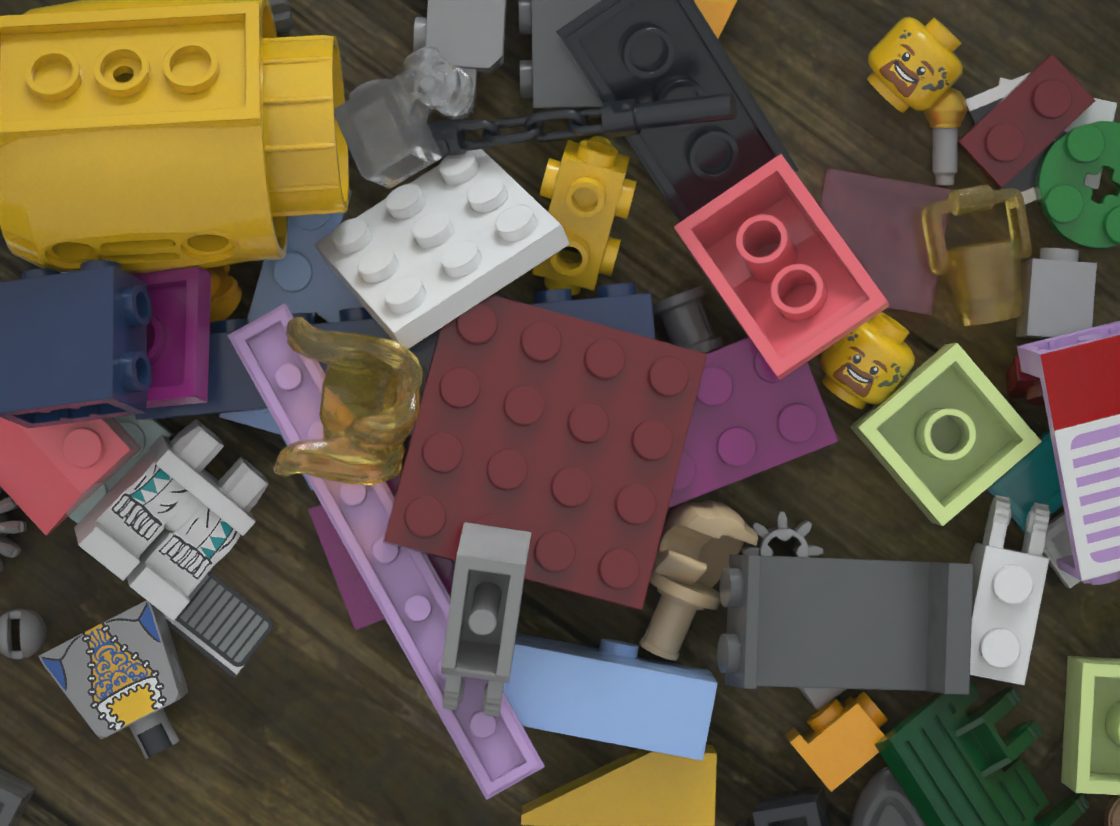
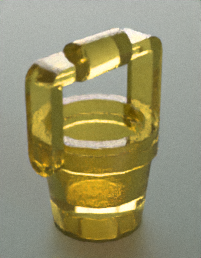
M984 184L953 190L949 193L947 200L927 204L922 211V222L930 267L934 275H946L960 326L993 323L1023 316L1021 259L1031 256L1032 245L1022 193L1015 188L993 191L990 185ZM1005 202L1011 238L946 249L940 214L952 212L953 215L959 216L990 210L994 207V204Z

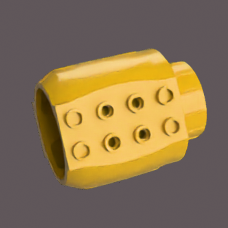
M80 0L30 9L22 15L0 16V227L8 248L15 256L42 269L55 270L60 273L80 271V265L91 260L117 262L121 265V270L129 274L197 266L208 269L248 261L284 259L287 251L288 216L347 212L349 203L348 134L343 73L336 36L313 35L277 38L269 0Z

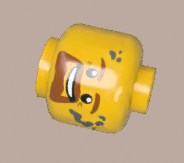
M905 17L870 51L868 63L873 72L867 77V80L901 113H904L909 107L921 112L927 111L961 77L963 67L961 61L953 52L962 43L935 17L926 26L915 18Z
M883 312L879 313L821 352L819 357L820 366L826 374L822 379V383L837 397L858 409H864L868 403L872 405L881 404L900 386L914 366L915 356L911 348L904 342L909 331L892 317Z

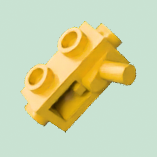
M594 136L590 139L582 140L580 143L568 140L562 161L551 158L548 160L539 196L551 199L548 212L562 225L570 243L566 247H574L581 253L577 254L560 250L533 268L532 274L545 277L543 283L550 290L571 289V295L579 294L581 288L594 291L598 274L610 277L612 275L621 239L609 237L614 216L627 219L637 181L625 179L630 157L618 154V150L605 137Z

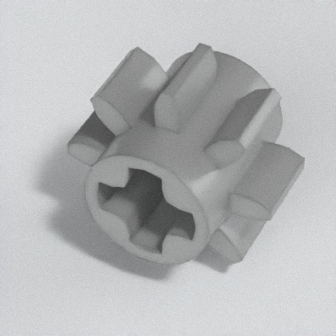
M777 511L775 516L776 526L768 529L759 523L753 522L751 527L759 535L757 545L741 549L743 555L772 556L773 551L768 546L772 538L777 537L786 541L793 536L796 541L792 544L790 550L796 557L823 554V548L807 545L804 536L810 531L812 524L806 520L792 530L787 527V516L784 511Z

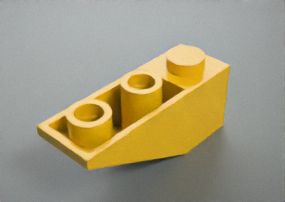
M706 745L703 761L637 749L522 805L521 825L715 826L717 752L713 745Z

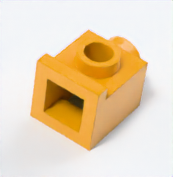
M863 691L855 699L850 696L842 703L837 698H834L818 711H815L807 720L811 729L803 736L795 727L784 735L832 792L879 753L874 744L885 736L879 728L888 719Z

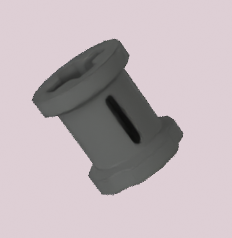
M703 285L652 304L653 315H660L670 344L706 353L724 346L722 336H714L701 299L706 295Z

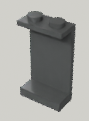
M730 554L729 568L723 569L720 578V600L723 607H728L727 634L720 636L717 649L718 667L721 673H725V685L743 689H757V686L918 690L942 694L969 695L973 564Z

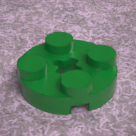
M1097 121L1072 128L1048 146L1037 166L1034 181L1037 202L1041 203L1043 214L1049 220L1047 223L1055 234L1073 245L1088 249H1104L1120 245V123ZM1104 168L1111 173L1110 181L1116 184L1114 195H1105L1100 203H1096L1091 200L1093 189L1084 185L1087 174L1098 175L1101 169Z

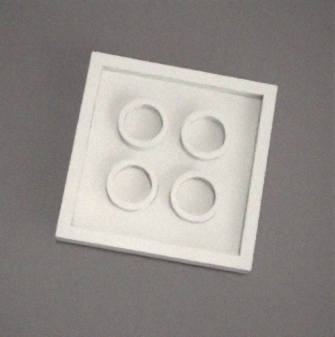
M482 149L468 150L465 154L446 156L438 166L411 183L397 187L386 199L358 217L339 224L331 234L315 243V246L324 263L404 352L556 254L570 243L562 225Z

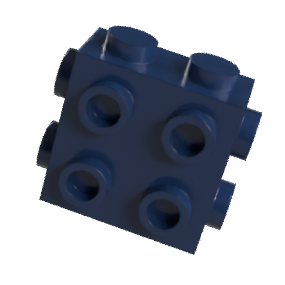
M109 260L86 261L80 265V271L60 273L50 269H31L24 271L20 280L0 282V417L26 428H35L147 413V390L152 382V369L147 357V325L152 317V302L147 291V283L121 270L119 263Z

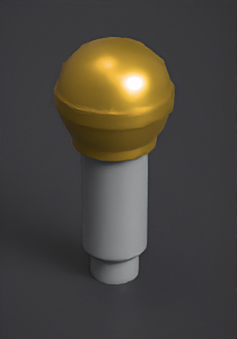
M950 88L929 110L923 111L929 123V128H932V172L935 174V185H954V175L958 172V127H961V123L965 118L967 104L965 97L955 88Z

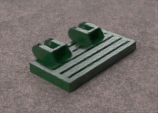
M971 680L969 695L935 693L874 744L926 826H1071L1090 808V804L1083 793H1076L1059 802L1037 823L1034 820V817L1050 802L1023 760L1016 758L1042 735L1043 731L1037 721L1033 719L1032 721L1029 720L1028 722L1018 724L1009 731L1007 736L1001 738L993 726L1021 701L1022 698L1013 686L1003 689L986 700L984 704L980 705L969 716H967L965 710L981 697Z

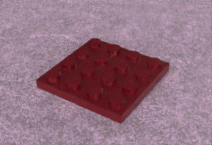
M489 296L439 330L383 543L456 562L464 522L531 532L525 573L526 581L634 610H642L707 354L499 296Z

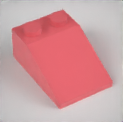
M782 154L674 226L694 261L779 381L890 306Z

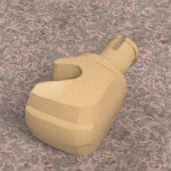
M711 500L701 503L685 501L672 508L663 526L649 581L657 587V591L662 595L646 633L639 643L642 648L657 656L674 661L678 659L679 650L696 611L704 610V608L716 610L721 603L720 593L711 587L720 580L723 569L729 568V555H738L744 542L757 545L758 534L746 524L736 511L724 503Z

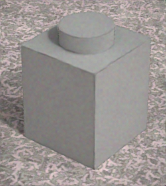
M1040 248V259L1032 258L1022 261L1016 337L1049 339L1092 328L1097 263L1078 262L1079 250L1062 248Z

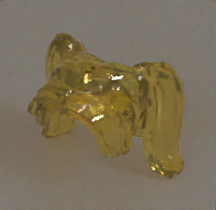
M302 317L289 320L286 335L287 344L291 349L306 358L327 364V371L322 384L319 413L323 426V439L297 441L283 448L279 452L274 464L275 473L282 477H288L295 473L308 474L329 481L357 485H375L395 478L402 470L403 442L412 431L420 413L419 395L423 380V369L418 358L405 346L393 340L363 334L317 329Z

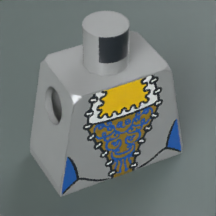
M146 600L39 655L44 667L100 739L106 738L129 726L145 759L164 751L180 741L163 708L184 697L188 693V688L165 615L149 601Z

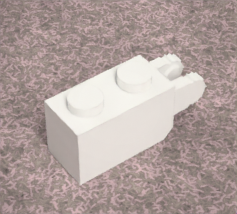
M995 495L990 505L983 543H975L969 563L973 564L970 675L1025 685L1049 564V558L1043 556L1050 511L1049 505L1034 503L1026 518L1022 551L1006 549L1003 546L1007 526L1011 518V503L1009 497Z

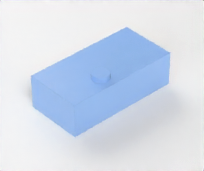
M517 633L509 683H504L503 692L524 727L703 761L718 682L708 669L637 656L639 646L624 641L602 638L600 648H594Z

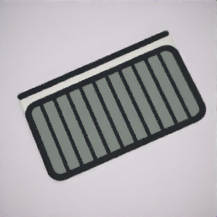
M209 571L188 596L190 602L174 621L166 615L165 618L168 627L230 676L235 677L273 629V622L258 608Z

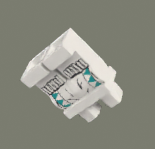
M197 419L181 430L171 441L162 434L150 447V451L74 527L78 545L122 581L127 577L129 586L172 621L177 618L190 602L188 596L211 568L232 549L240 535L244 536L256 521L251 509L256 505L269 485L266 477L242 457L235 462L219 481L204 468L224 445L210 429Z

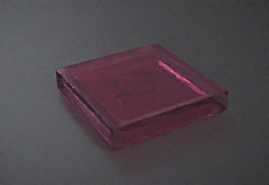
M827 168L824 173L819 207L888 301L890 306L886 309L927 316L931 315L952 189Z

